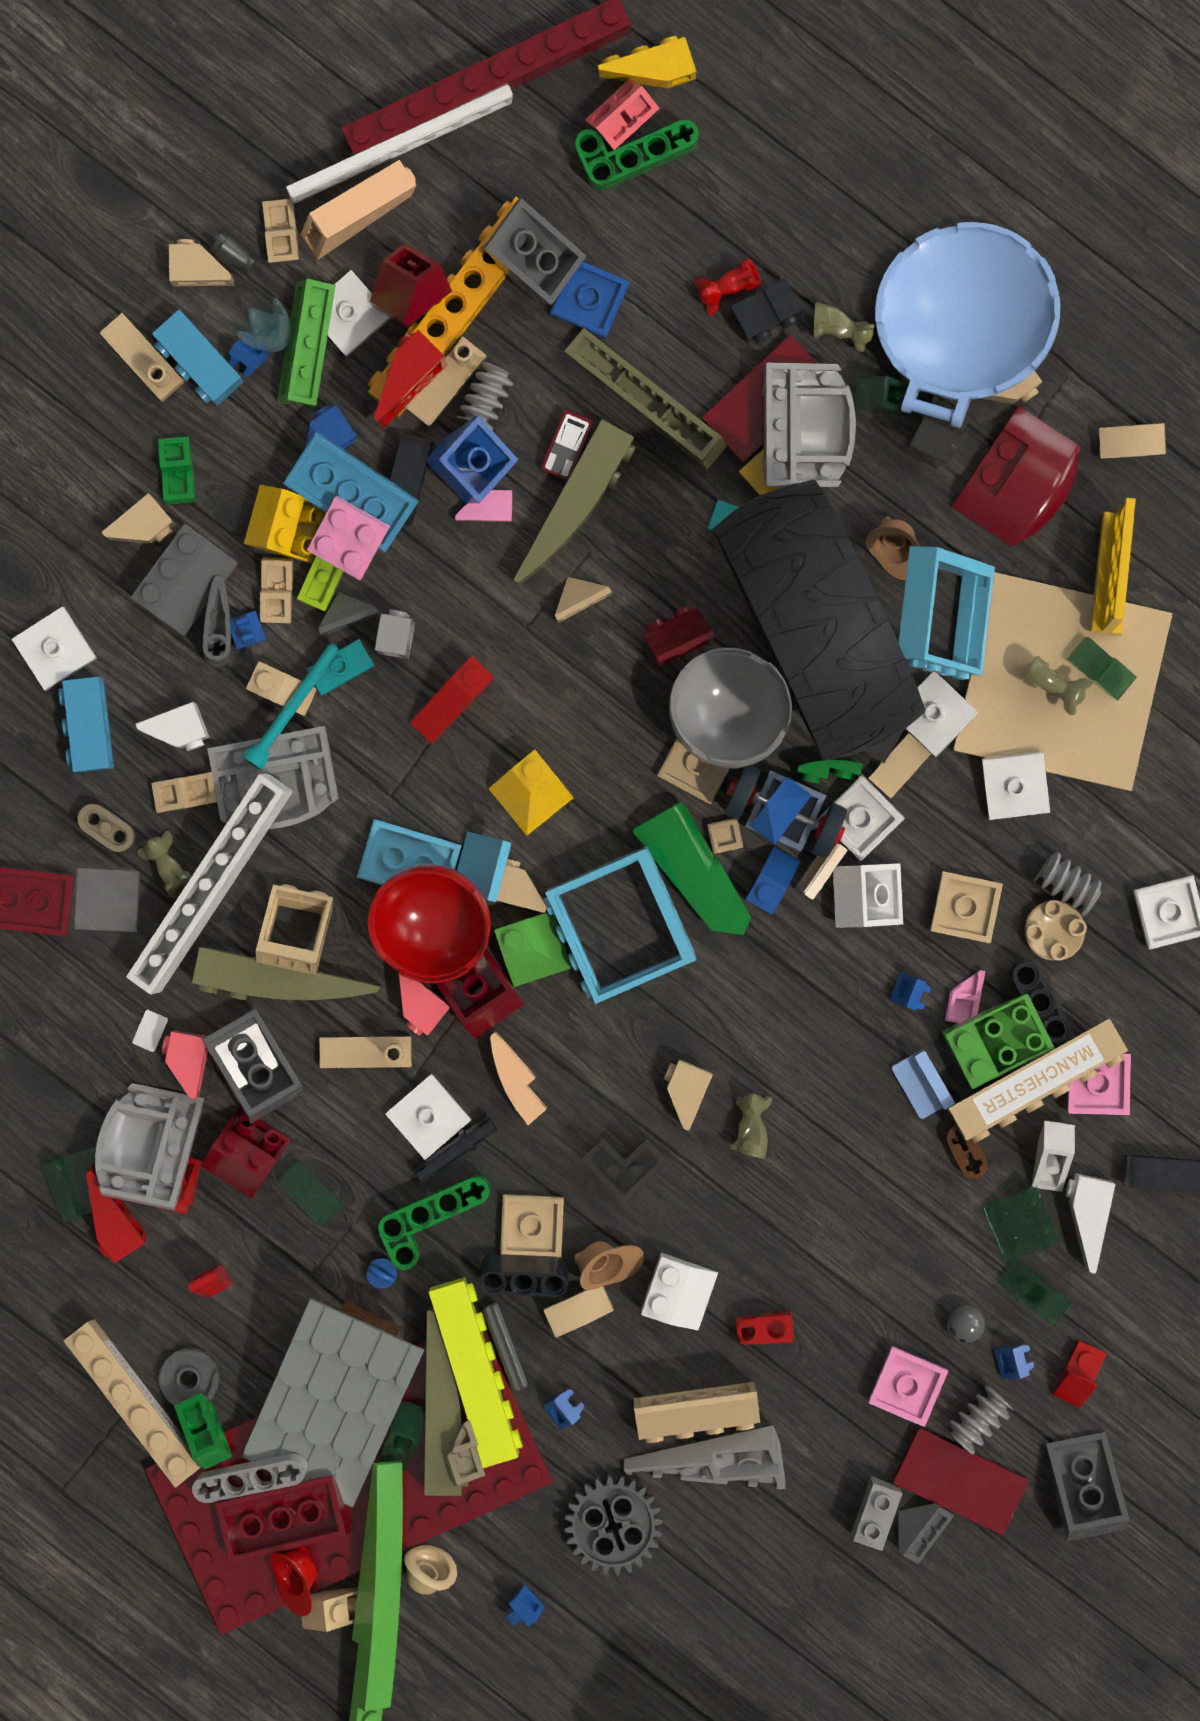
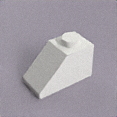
M194 702L136 724L138 730L175 747H186L187 751L204 746L203 740L210 738L198 706Z
M1044 1121L1037 1145L1032 1178L1033 1188L1062 1192L1075 1154V1125Z

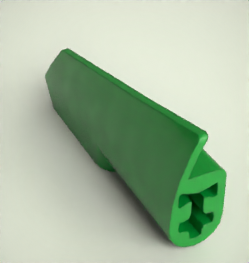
M683 801L633 829L634 835L644 847L648 846L654 860L711 931L739 935L745 934L751 916L718 858L710 850Z

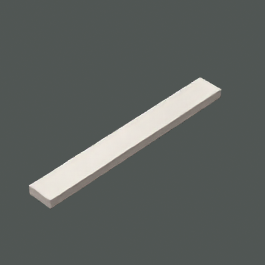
M505 85L287 186V193L292 204L300 202L511 104L513 93L509 85Z

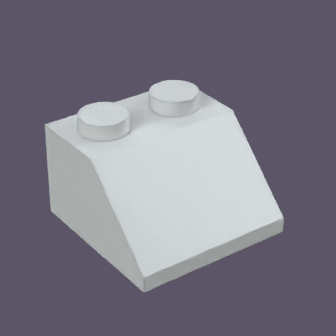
M900 864L838 866L833 870L836 928L903 924Z
M660 1253L641 1307V1315L669 1325L699 1330L718 1272Z

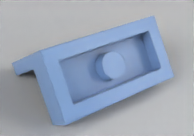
M921 1049L892 1066L893 1073L920 1119L926 1118L941 1108L945 1110L955 1104L925 1050Z

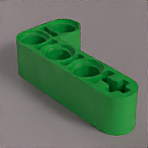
M681 120L608 152L599 133L587 129L577 135L575 151L591 187L598 191H604L692 152L697 146L699 132L695 123L690 120ZM684 131L685 135H690L689 142L679 139L680 132ZM668 137L671 138V143L674 142V149H673V150L671 149V144H670V140L668 139ZM586 140L594 141L597 144L596 150L590 153L584 152L580 146ZM654 143H660L664 146L665 152L656 156L651 154L648 148ZM630 155L635 157L638 163L632 168H626L620 161L623 157ZM597 168H605L610 175L607 179L600 181L594 178L593 172Z
M478 1174L469 1176L385 1214L379 1223L378 1230L394 1266L401 1270H407L412 1268L418 1261L420 1251L414 1238V1233L485 1202L491 1189L487 1178ZM473 1182L477 1186H484L480 1197L476 1193H472L465 1198L468 1203L463 1204L462 1194L458 1188L461 1187L462 1193H465L471 1189ZM446 1194L453 1195L457 1200V1206L450 1210L443 1208L440 1202L441 1197ZM419 1206L426 1208L429 1212L428 1220L424 1222L415 1220L412 1214L414 1208ZM389 1219H396L401 1224V1231L397 1234H390L385 1229V1222ZM401 1247H408L412 1250L414 1257L409 1262H403L398 1258L397 1250Z

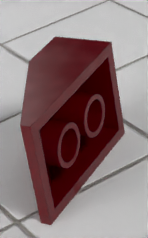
M689 605L673 612V619L663 623L662 619H658L645 626L647 631L642 633V637L657 668L713 642L715 634L698 607L691 610Z
M487 948L481 959L466 974L451 981L436 983L464 1028L474 1039L525 1005Z

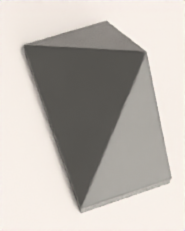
M338 592L318 629L320 634L325 636L380 614L376 607Z
M937 1504L899 1510V1553L919 1564L952 1520L954 1514Z

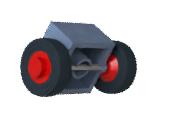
M749 765L743 768L738 779L733 777L726 793L730 798L724 813L739 819L745 807L749 806L751 802L754 803L744 827L758 833L750 826L786 777L770 770L760 792L756 793V782L760 775V770ZM795 782L809 792L811 797L777 842L801 852L812 829L815 830V840L811 852L819 857L826 858L834 843L839 844L844 834L845 827L842 825L847 809L833 803L826 815L821 817L819 821L817 816L826 795Z

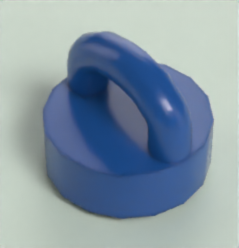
M376 1258L368 1266L366 1272L367 1279L376 1288H387L396 1280L397 1267L388 1258Z

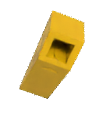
M677 36L663 39L660 41L659 46L650 49L648 46H641L633 49L631 55L622 58L619 55H613L602 60V64L598 65V75L601 78L624 82L632 79L638 84L667 89L695 80L696 69L686 38L678 39Z

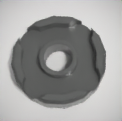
M187 1347L175 1351L164 1361L159 1371L160 1389H162V1393L168 1402L173 1405H177L200 1393H203L211 1400L220 1383V1372L217 1363L210 1354L199 1348ZM190 1370L197 1375L198 1381L195 1386L190 1387L183 1384L181 1375L184 1371Z

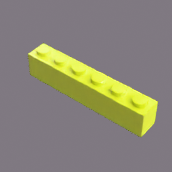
M463 1277L431 1287L429 1295L468 1420L471 1422L478 1442L476 1447L482 1467L486 1468L518 1458V1448L523 1447L518 1429L512 1430L509 1419L514 1418L509 1400L503 1401L500 1390L505 1389L500 1371L494 1372L491 1361L495 1360L496 1357L491 1342L485 1343L482 1331L487 1330L482 1312L476 1313L473 1302L478 1301L473 1283L467 1284L466 1278Z

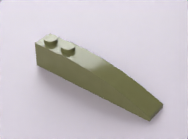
M585 328L581 330L564 352L592 377L706 470L726 448L723 438Z
M603 419L601 420L513 580L514 583L520 586L542 568L568 543L584 524L604 496L608 488L612 490L615 488L621 477V473L617 472L622 461L629 462L636 449L632 445L634 441L632 435Z
M204 946L199 948L192 983L199 985L200 991L216 994L217 989L229 991L228 997L246 1000L247 995L281 1000L336 999L377 993L381 989V985L319 971H317L316 975L261 964L257 963L254 957Z
M428 1307L424 1496H461L463 1487H468L469 1482L454 1487L445 1458L463 1424L461 1396L434 1308Z

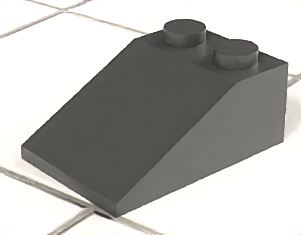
M522 198L516 201L483 247L517 286L536 302L548 305L553 304L586 258V255Z
M256 1009L202 1039L250 1124L303 1093L302 1084Z
M1106 1432L1047 1443L1046 1449L1055 1497L1066 1542L1126 1530L1130 1519Z

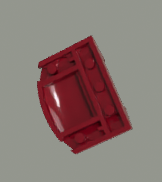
M1018 406L951 508L1010 547L1018 545V542L1039 532L1055 516L1064 503L1076 476L1080 446Z

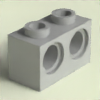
M389 610L388 615L381 614L375 651L378 654L409 659L415 623L412 619H409V615L406 612Z
M870 1476L850 1533L854 1542L880 1551L883 1550L902 1496L899 1486Z

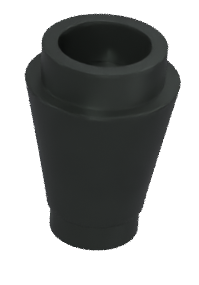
M224 231L221 232L209 250L215 255V259L238 270H242L246 274L257 259L252 256L232 233L228 235Z

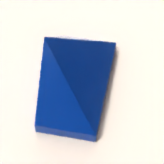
M786 777L750 827L773 844H776L811 797V794Z

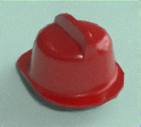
M306 1547L294 1548L284 1554L272 1553L269 1556V1564L274 1573L281 1599L294 1614L306 1617L311 1613L312 1609L309 1589L317 1578L316 1566L311 1560Z

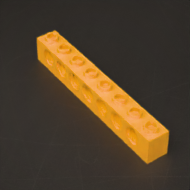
M517 197L511 203L506 201L497 213L499 219L493 227L488 225L478 239L481 243L476 250L472 251L470 249L461 260L460 265L463 267L457 275L451 274L447 278L452 292L443 298L439 304L434 305L425 312L426 316L419 324L413 323L406 334L408 332L414 334L419 330L445 357L507 277V274L497 263L487 264L484 262L483 257L487 252L483 247L516 203ZM470 275H477L482 279L479 287L471 289L465 285L466 278ZM450 300H460L463 303V308L457 313L449 312L446 306ZM439 323L445 327V331L440 337H432L428 334V329L432 324ZM395 347L386 360L389 364L382 373L377 371L368 383V386L371 387L368 393L377 402L380 400L395 353L399 347ZM406 407L397 415L398 418L406 410Z

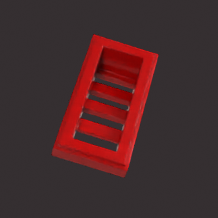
M219 1264L196 1276L189 1283L188 1288L192 1293L208 1298L230 1287L232 1281L223 1264Z

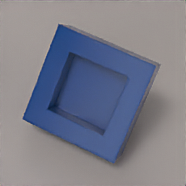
M245 335L233 344L229 352L231 355L229 364L234 368L239 362H242L246 365V371L243 375L249 377L259 366L266 362L271 352Z
M257 611L230 620V631L237 650L267 640Z
M900 972L890 1001L915 1011L916 1009H923L925 1004L919 1002L923 991L930 993L931 988L926 985L927 982Z
M1028 1345L1001 1346L994 1349L1002 1379H1022L1029 1376V1371L1034 1367V1363L1026 1362L1024 1353L1030 1350Z
M567 1390L550 1398L542 1405L543 1409L560 1430L573 1425L580 1419L579 1414L584 1409L582 1402L574 1407L568 1402L569 1397L574 1394L573 1390Z
M523 1585L510 1600L511 1612L505 1617L513 1626L523 1620L529 1627L538 1620L545 1607L530 1589Z

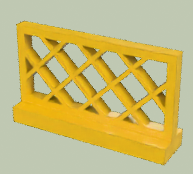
M1126 498L1115 513L1104 512L1102 514L1090 633L1113 636L1122 635L1136 501L1134 498Z

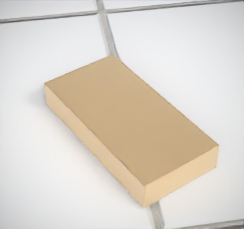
M908 733L868 779L891 799L931 755V752Z
M834 843L826 858L816 856L795 889L813 900L845 855L847 849L841 844Z

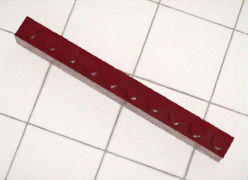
M620 0L606 1L342 127L344 137L354 156L505 85H509L510 89L513 90L631 33V22Z

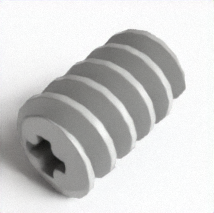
M481 361L480 366L485 372H476L475 374L476 379L480 383H471L470 389L476 395L466 394L465 400L471 406L462 405L460 411L466 417L457 416V418L467 423L475 416H479L493 430V427L487 420L498 419V416L492 409L503 408V405L497 398H507L508 394L502 387L513 386V383L507 378L510 373L491 363Z
M1056 852L1043 864L1034 882L1042 877L1041 888L1044 889L1052 884L1051 895L1054 896L1060 891L1064 892L1061 901L1064 903L1068 899L1073 898L1071 908L1075 909L1082 904L1084 907L1081 915L1085 916L1101 894V881L1095 880L1090 884L1091 874L1085 873L1080 877L1081 868L1079 866H1075L1069 871L1071 861L1066 859L1059 864L1061 854Z
M987 1385L984 1387L988 1395L987 1397L979 1394L976 1395L979 1406L971 1403L967 1404L970 1415L961 1411L958 1413L962 1421L961 1424L953 1420L950 1421L954 1430L950 1434L971 1454L975 1453L972 1445L973 1442L980 1446L984 1444L981 1434L988 1437L993 1435L989 1425L1000 1428L1001 1424L998 1416L1008 1420L1010 1416L1006 1408L1014 1410L993 1388Z

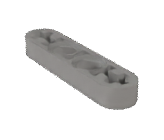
M291 1453L205 1471L196 1478L192 1487V1493L198 1501L212 1503L299 1484L304 1479L308 1470V1464L301 1455ZM292 1465L293 1469H299L297 1474H294L292 1470H287L288 1466ZM260 1469L269 1471L272 1475V1480H260L256 1471ZM231 1475L239 1476L243 1481V1486H232L228 1481V1477ZM203 1483H206L208 1487H214L212 1491L209 1492L207 1488H202L201 1486L203 1485Z

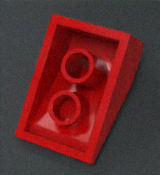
M419 330L414 334L408 332L397 344L400 348L395 353L374 415L377 425L382 430L448 366L445 356Z

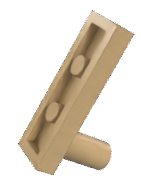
M123 313L100 332L104 339L162 402L184 383L183 379Z
M462 337L445 358L448 366L406 406V409L430 428L479 368L481 361H484L487 356L466 338Z
M412 1036L320 1037V1068L412 1067Z

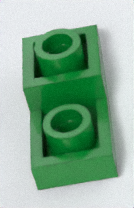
M821 760L798 766L796 773L802 774L801 780L819 784L820 779L827 780L830 769L835 770L834 776L851 780L852 775H860L863 763L846 760Z

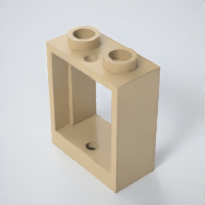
M273 885L256 947V962L316 975L333 910V897H329L320 891H301L292 885ZM279 905L322 914L313 951L269 942Z

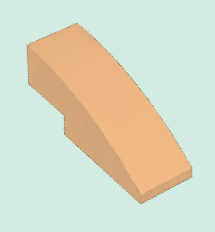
M495 1031L490 1036L499 1078L516 1111L526 1124L529 1125L547 1109V1106L528 1086L536 1078L534 1073Z

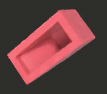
M399 974L403 1016L408 1020L406 1026L419 1036L422 1033L428 1036L451 1006L423 982L414 981Z
M174 1030L170 1036H165L162 1054H167L165 1062L189 1098L196 1099L200 1095L208 1049L202 1039L208 1036Z

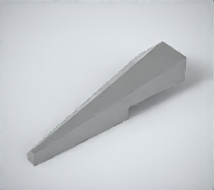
M774 1425L624 1459L626 1475H632V1472L645 1471L652 1472L653 1478H661L662 1474L666 1473L680 1475V1480L727 1484L728 1481L741 1480L747 1481L749 1487H757L758 1482L773 1483L776 1485V1489H785L781 1445Z

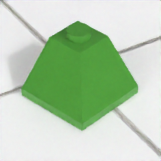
M546 912L494 930L514 987L572 968L565 945L557 933L556 926L558 924L554 914L550 916Z

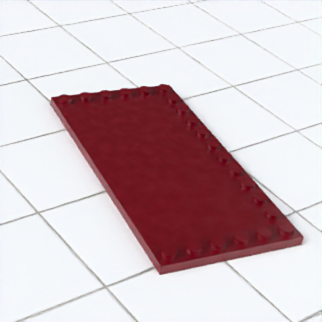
M482 1331L485 1343L489 1342L485 1331ZM427 1338L414 1343V1345L424 1349V1352L373 1462H402V1552L553 1483V1478L497 1357L491 1361L494 1372L500 1371L505 1386V1389L500 1390L503 1401L509 1400L514 1418L509 1419L513 1431L518 1429L523 1445L522 1448H518V1458L483 1468L485 1476L469 1481L468 1487H463L461 1496H424ZM461 1399L463 1422L468 1421ZM259 1415L223 1431L233 1457L206 1470L201 1467L176 1488L157 1463L145 1468L221 1635L285 1606L269 1564V1556L271 1554L229 1564L215 1503L221 1501L203 1503L198 1501L192 1493L193 1484L200 1473L250 1462L242 1458V1455ZM373 1464L354 1506L350 1507L344 1504L351 1533L344 1537L304 1546L317 1569V1578L309 1589L310 1594L351 1576L361 1569ZM265 1469L256 1471L260 1480H272V1475L269 1471ZM231 1475L228 1477V1481L232 1486H243V1481L239 1476ZM203 1483L201 1487L207 1488L211 1492L214 1486L208 1487L206 1483ZM285 1550V1551H281V1552H277V1553L284 1554V1553H286V1552L289 1551V1550Z

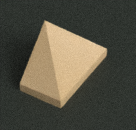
M568 577L555 613V618L559 623L612 595V592L608 586Z

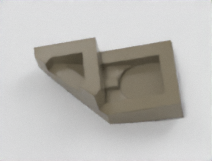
M470 1420L463 1422L445 1456L454 1487L485 1476L475 1447L478 1446V1442Z

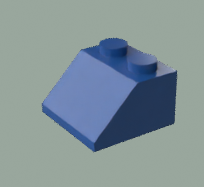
M475 416L444 438L425 459L464 503H480L519 460L479 416Z

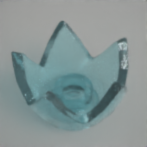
M275 297L273 300V315L249 308L252 333L236 332L237 336L244 343L257 350L277 352L283 349L289 342L290 320L284 306Z

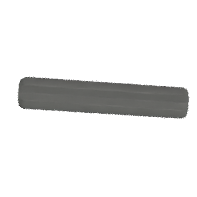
M492 1303L483 1307V1314L512 1390L518 1391L527 1387L526 1377L499 1305Z

